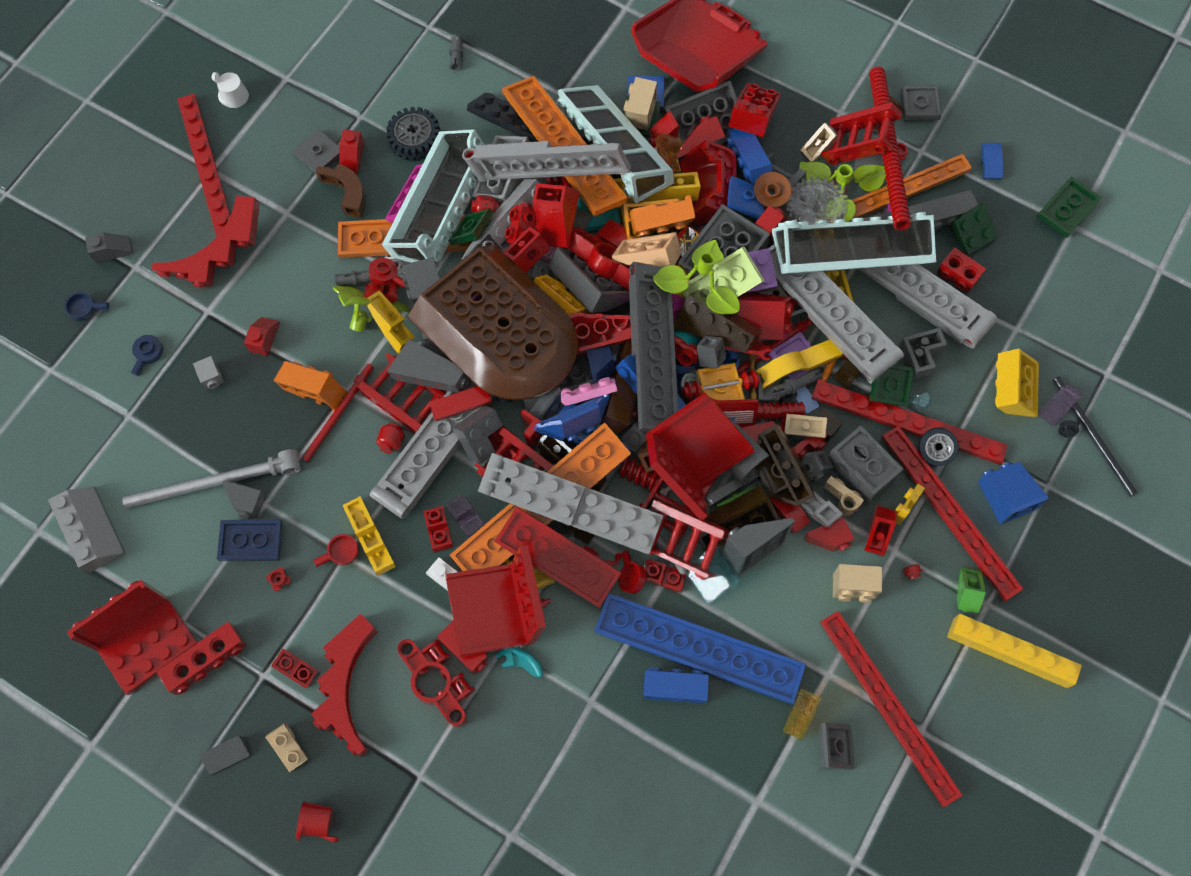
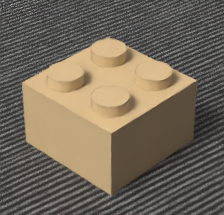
M635 77L634 83H631L629 87V100L625 101V116L635 128L648 131L657 100V82Z
M839 564L833 573V598H838V601L849 602L851 599H857L861 603H871L882 592V567Z

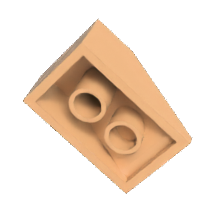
M674 232L623 240L612 255V259L631 265L632 262H640L665 267L675 265L682 252L677 234Z

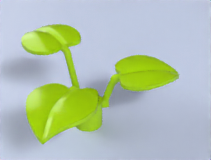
M800 162L799 169L806 172L807 184L805 186L820 183L823 187L824 182L829 183L835 177L836 181L841 185L840 199L832 198L824 206V214L832 223H834L833 220L845 219V222H850L855 215L856 206L854 202L850 199L843 200L845 185L851 182V178L854 183H859V187L862 190L872 192L878 190L883 185L886 177L884 166L863 165L853 171L850 165L842 164L838 167V170L834 171L832 176L829 166L821 162Z
M716 240L709 241L694 251L692 255L694 268L688 275L685 276L682 268L676 265H668L661 268L653 276L654 282L662 290L678 294L687 290L688 282L686 280L690 279L697 270L701 275L709 274L712 293H709L706 298L708 307L718 314H735L739 312V301L730 288L726 286L714 288L713 267L724 259Z
M334 285L333 290L338 293L344 307L354 304L350 329L364 332L367 322H371L373 316L372 314L367 316L366 311L360 310V305H369L370 300L364 297V293L357 288ZM400 301L391 303L398 311L408 313L411 311L406 304Z

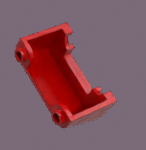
M706 139L680 159L681 172H697L700 183L698 201H692L695 219L687 227L707 223L722 204L727 207L729 180L732 176L736 177L735 153L730 148Z

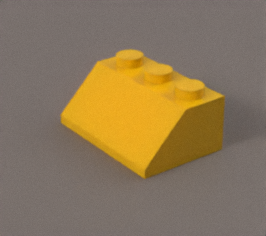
M1021 349L998 353V361L996 362L997 379L995 381L997 387L996 407L1006 414L1037 417L1039 362Z

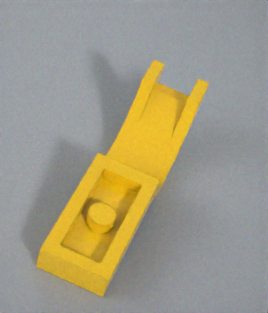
M829 339L803 351L784 354L759 368L755 373L761 374L765 382L762 384V387L765 389L773 386L778 380L790 373L799 370L809 371L842 357L843 353Z

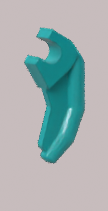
M515 647L503 649L495 655L497 659L502 656L507 658L506 662L501 664L503 668L523 667L533 677L537 676L540 678L543 676L540 662L527 651Z

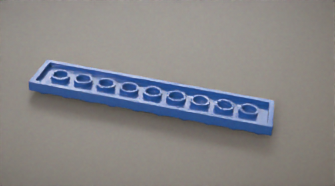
M610 593L607 595L594 633L686 667L703 671L708 675L791 705L794 704L806 666L805 663Z

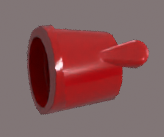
M304 801L299 813L296 840L300 841L303 836H316L331 842H338V836L329 835L333 820V808Z

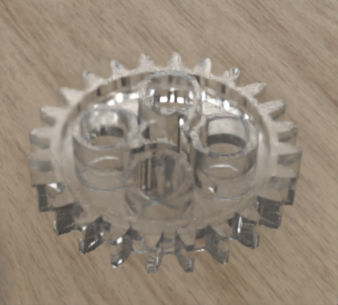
M817 176L816 180L809 177V181L803 178L801 183L796 182L795 187H791V196L786 203L788 205L787 211H790V217L795 216L794 220H800L801 222L809 221V225H813L815 221L827 220V224L834 223L833 220L844 219L848 209V196L844 195V189L839 190V184L833 185V180L828 183L827 178L820 181L819 176Z

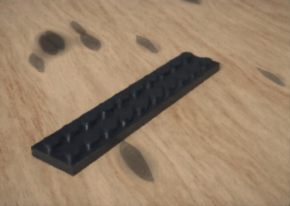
M485 92L467 105L468 112L518 136L527 137L531 142H538L508 101L501 100L492 93ZM582 137V139L585 141L587 145L592 144L588 142L586 138ZM628 160L631 165L630 171L633 173L639 172V166L633 160ZM610 174L613 179L622 178L620 174Z

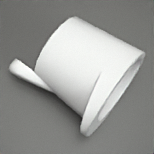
M217 72L212 74V80L217 83L219 89L218 99L222 105L238 108L247 102L249 97L248 90L237 74L225 73L221 76Z

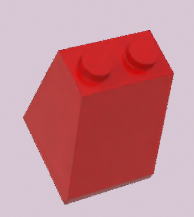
M752 292L737 298L740 308L739 312L735 314L762 330L758 339L783 340L791 334L792 323H790L794 311L791 297Z

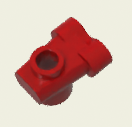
M674 336L675 359H678L684 366H690L692 363L697 364L699 361L697 346L694 344L689 345L683 342V339Z

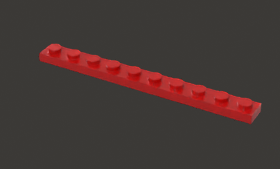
M190 94L177 98L217 237L227 224L231 214L195 94Z
M819 379L811 398L812 400L893 428L899 425L902 431L922 437L929 429L936 427L945 428L951 431L957 438L959 451L999 465L1003 463L1008 446L1007 444L891 404L869 401L870 397Z
M899 425L882 435L881 439L915 484H920L925 488L922 492L1002 599L1007 601L1022 591V586Z
M839 611L820 622L821 626L941 806L945 807L961 797V792Z

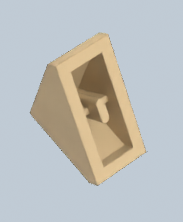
M824 123L803 146L801 151L811 162H815L822 158V152L832 150L838 135L827 123Z

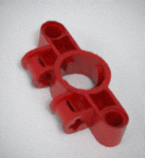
M573 227L568 249L585 260L592 271L602 277L613 279L629 290L630 265L612 259V255L617 248L611 243H606L600 239L598 234L590 235L579 227Z
M410 639L400 641L397 651L413 673L411 688L415 696L426 704L436 705L453 727L460 728L464 726L467 722V714L460 703L468 698L475 691V688L471 687L465 680L464 673H460L452 678L450 672L443 665L450 659V654L445 653L440 646L439 640L433 641L421 651ZM406 646H413V651L409 655L403 654ZM430 669H438L442 676L447 679L445 690L439 691L436 697H424L423 691L420 688L418 689L420 676L427 674ZM455 712L462 713V718L458 722L452 721V715Z

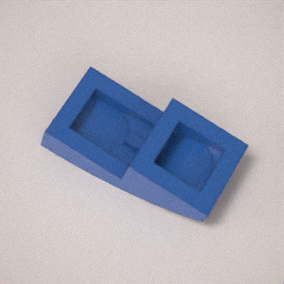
M982 143L981 162H983V179L1003 178L1001 143Z

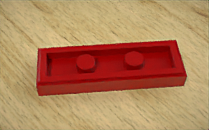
M475 386L431 401L429 404L434 420L437 422L491 404L492 400L489 393Z

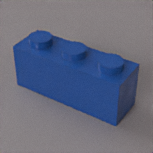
M651 667L649 670H645L643 699L707 703L709 675H704L703 671L693 670L690 674L683 673L681 669H670V672H663L662 668Z

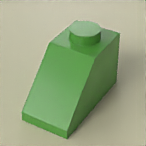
M961 567L956 596L958 609L967 613H979L986 594L982 571Z

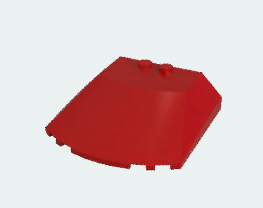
M670 0L634 22L631 30L639 53L643 58L695 92L717 87L750 62L768 45L766 40L761 39L760 31H754L750 27L751 22L717 1L715 4H712L705 0Z

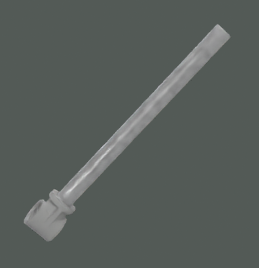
M295 449L284 450L278 453V457H268L267 462L126 496L122 499L123 505L127 509L222 485L223 480L236 482L271 473L272 476H276L280 472L283 475L295 474L301 471L298 451Z

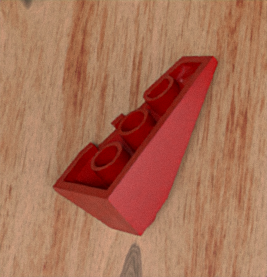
M580 312L568 315L577 334L578 348L576 357L587 355L586 350L606 346L611 347L631 340V321L629 315L585 314Z

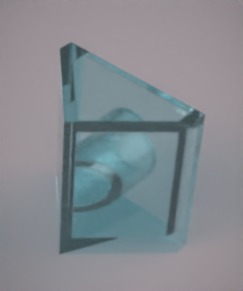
M715 550L708 569L716 574L715 578L702 580L697 578L694 572L688 569L686 575L707 604H710L741 583L717 550ZM705 553L694 564L701 566Z

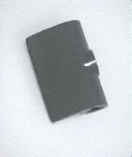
M729 418L755 450V452L727 470L742 484H747L756 474L754 468L769 457V454L737 423Z

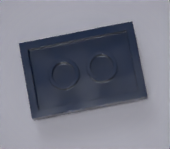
M221 520L217 560L280 561L282 520Z

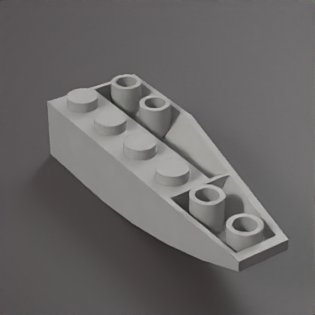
M524 179L500 205L491 217L490 224L483 229L482 236L478 240L472 241L461 258L462 260L478 247L495 245L504 252L511 245L506 243L507 238L505 237L506 229L511 224V219L509 218L510 210L514 208V205L520 206L521 202L532 205L531 208L533 209L536 183H539L536 179Z

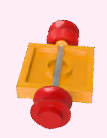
M735 363L721 365L719 368L699 369L696 372L699 383L696 380L693 381L692 385L685 382L682 387V394L688 401H691L692 397L695 396L697 398L705 392L710 398L716 400H745L742 387L745 390H749V386L756 389L760 383V377L752 369L749 374L742 371L739 378Z

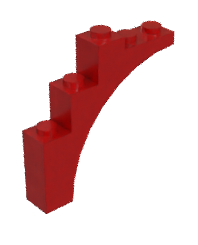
M236 196L233 211L227 224L208 246L182 260L152 263V271L162 278L176 276L178 279L187 280L196 288L205 289L206 286L212 287L215 267L227 268V266H234L236 246L240 248L255 246L260 202L255 197Z
M361 613L323 647L327 652L324 656L333 666L317 682L321 685L318 689L325 697L330 695V697L314 710L311 715L315 718L312 722L320 731L324 729L330 732L335 728L333 733L340 740L344 738L348 742L347 749L354 756L358 754L363 757L369 750L360 739L353 724L349 704V689L357 660L367 643L378 631Z

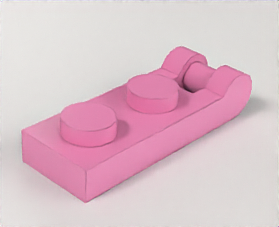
M609 377L602 378L598 383H585L574 390L564 388L561 391V402L564 405H571L616 392L615 379H610Z

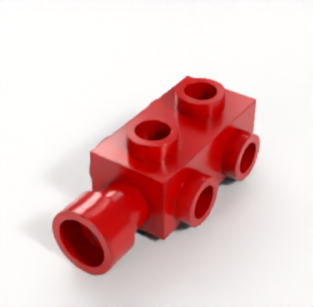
M521 202L520 206L514 205V208L510 210L509 218L511 219V224L505 232L506 243L512 244L527 228L531 227L534 229L535 215L534 210L531 208L532 205Z

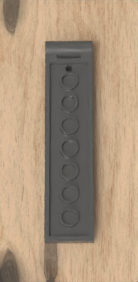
M632 262L629 269L632 356L636 357L639 430L650 431L678 411L672 293L662 290L653 280V276L664 266Z

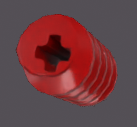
M630 456L622 462L618 471L622 479L628 475V482H632L635 479L634 485L636 486L642 482V489H646L649 486L650 493L660 478L655 471L646 473L642 462L637 465L636 457L632 461H630Z

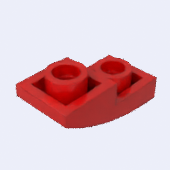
M825 434V438L808 437L797 444L794 449L799 459L801 460L802 456L808 451L812 453L816 450L821 451L827 444L825 440L828 434Z
M772 497L769 498L778 516H782L783 519L793 518L795 521L790 530L792 533H796L811 522L800 505L795 506Z
M440 506L425 510L424 516L433 552L452 548L453 544L444 507Z
M646 560L644 567L646 572L645 581L682 593L687 572L680 574L678 569L667 567L666 564Z
M285 649L281 650L271 667L304 688L308 687L318 670Z

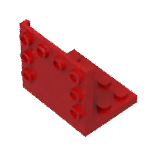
M706 392L646 433L650 466L701 521L708 517L706 510L708 505L704 500L705 492L702 487L755 452L750 442Z
M528 545L519 547L511 564L445 575L461 657L535 644L546 628Z
M143 580L131 583L127 590L111 597L107 604L94 609L90 616L73 624L72 629L67 631L70 639L98 651L127 695L156 676L159 669L198 643L168 597Z

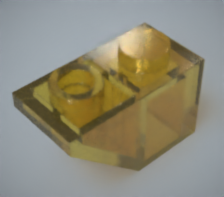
M801 689L796 696L782 731L802 740L815 715L821 697Z

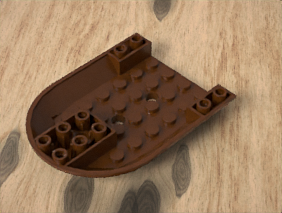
M495 245L478 247L420 294L408 315V318L479 388L500 398L525 400L546 394L556 388L568 376L576 360L578 348L577 334L570 317ZM476 294L482 296L480 301H473L471 298ZM502 320H506L509 322V325L506 327H501L498 325V323Z

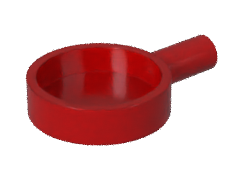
M377 258L370 263L369 277L374 283L388 285L394 282L406 288L403 279L397 276V265L391 259Z
M337 535L328 543L327 553L313 561L316 567L330 560L337 565H349L358 556V544L349 535Z
M623 551L621 555L624 566L618 578L619 587L626 593L635 594L642 589L646 579V572L642 565L631 561L629 551Z

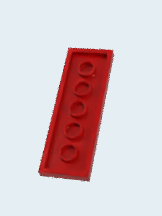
M517 506L494 541L513 554L517 553L520 546L528 545L532 565L597 607L601 606L621 574L616 568Z

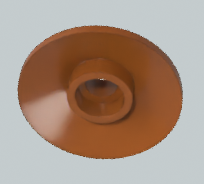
M777 172L762 174L754 184L756 199L766 207L769 205L773 208L781 207L787 203L791 196L790 182L785 176ZM768 191H773L774 195L770 194Z

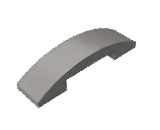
M814 491L815 497L800 504V507L814 520L829 528L843 516V513L830 501L826 502Z

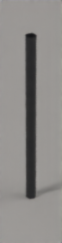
M1060 376L1054 378L1052 381L1130 497L1137 494L1138 492Z

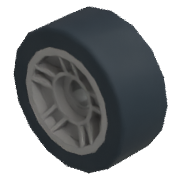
M936 427L929 429L922 435L919 441V450L926 462L935 466H943L951 463L956 458L959 444L951 431ZM941 443L943 449L937 451L935 445Z

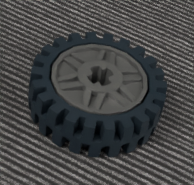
M410 107V111L404 108V113L398 111L397 116L393 115L391 117L392 121L389 120L386 128L387 139L392 151L398 157L402 156L404 160L409 158L410 161H414V158H416L417 161H420L421 156L426 159L438 133L441 131L437 118L434 117V114L429 113L428 110L424 109L423 111L421 107H418L417 110H415V107Z

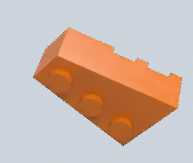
M691 195L685 196V200L674 202L672 199L668 200L665 204H652L635 208L629 213L633 234L639 235V237L651 235L650 232L655 231L658 234L666 233L671 228L683 230L695 219Z
M284 361L274 379V382L283 390L304 399L306 397L316 399L315 403L319 405L326 403L333 411H335L347 394V391L333 378L334 375L326 370H323V372L318 371L312 366L304 367L295 361L293 363Z

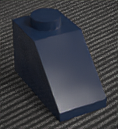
M610 346L586 350L593 384L598 383L602 378H610L615 373L614 365H617L615 353H611Z

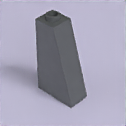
M410 339L387 370L394 380L455 393L466 388L470 381V378L453 362Z

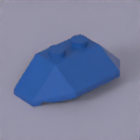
M610 394L596 397L539 422L533 428L536 432L560 441L567 439L570 442L579 437V433L585 431L588 434L597 429L596 426L602 420Z

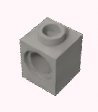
M212 356L193 363L200 383L206 390L217 388L220 384L224 383L219 367Z

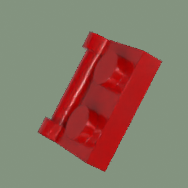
M373 281L369 282L365 286L364 297L368 298L380 290L390 303L396 302L399 285L394 282L388 285H378Z

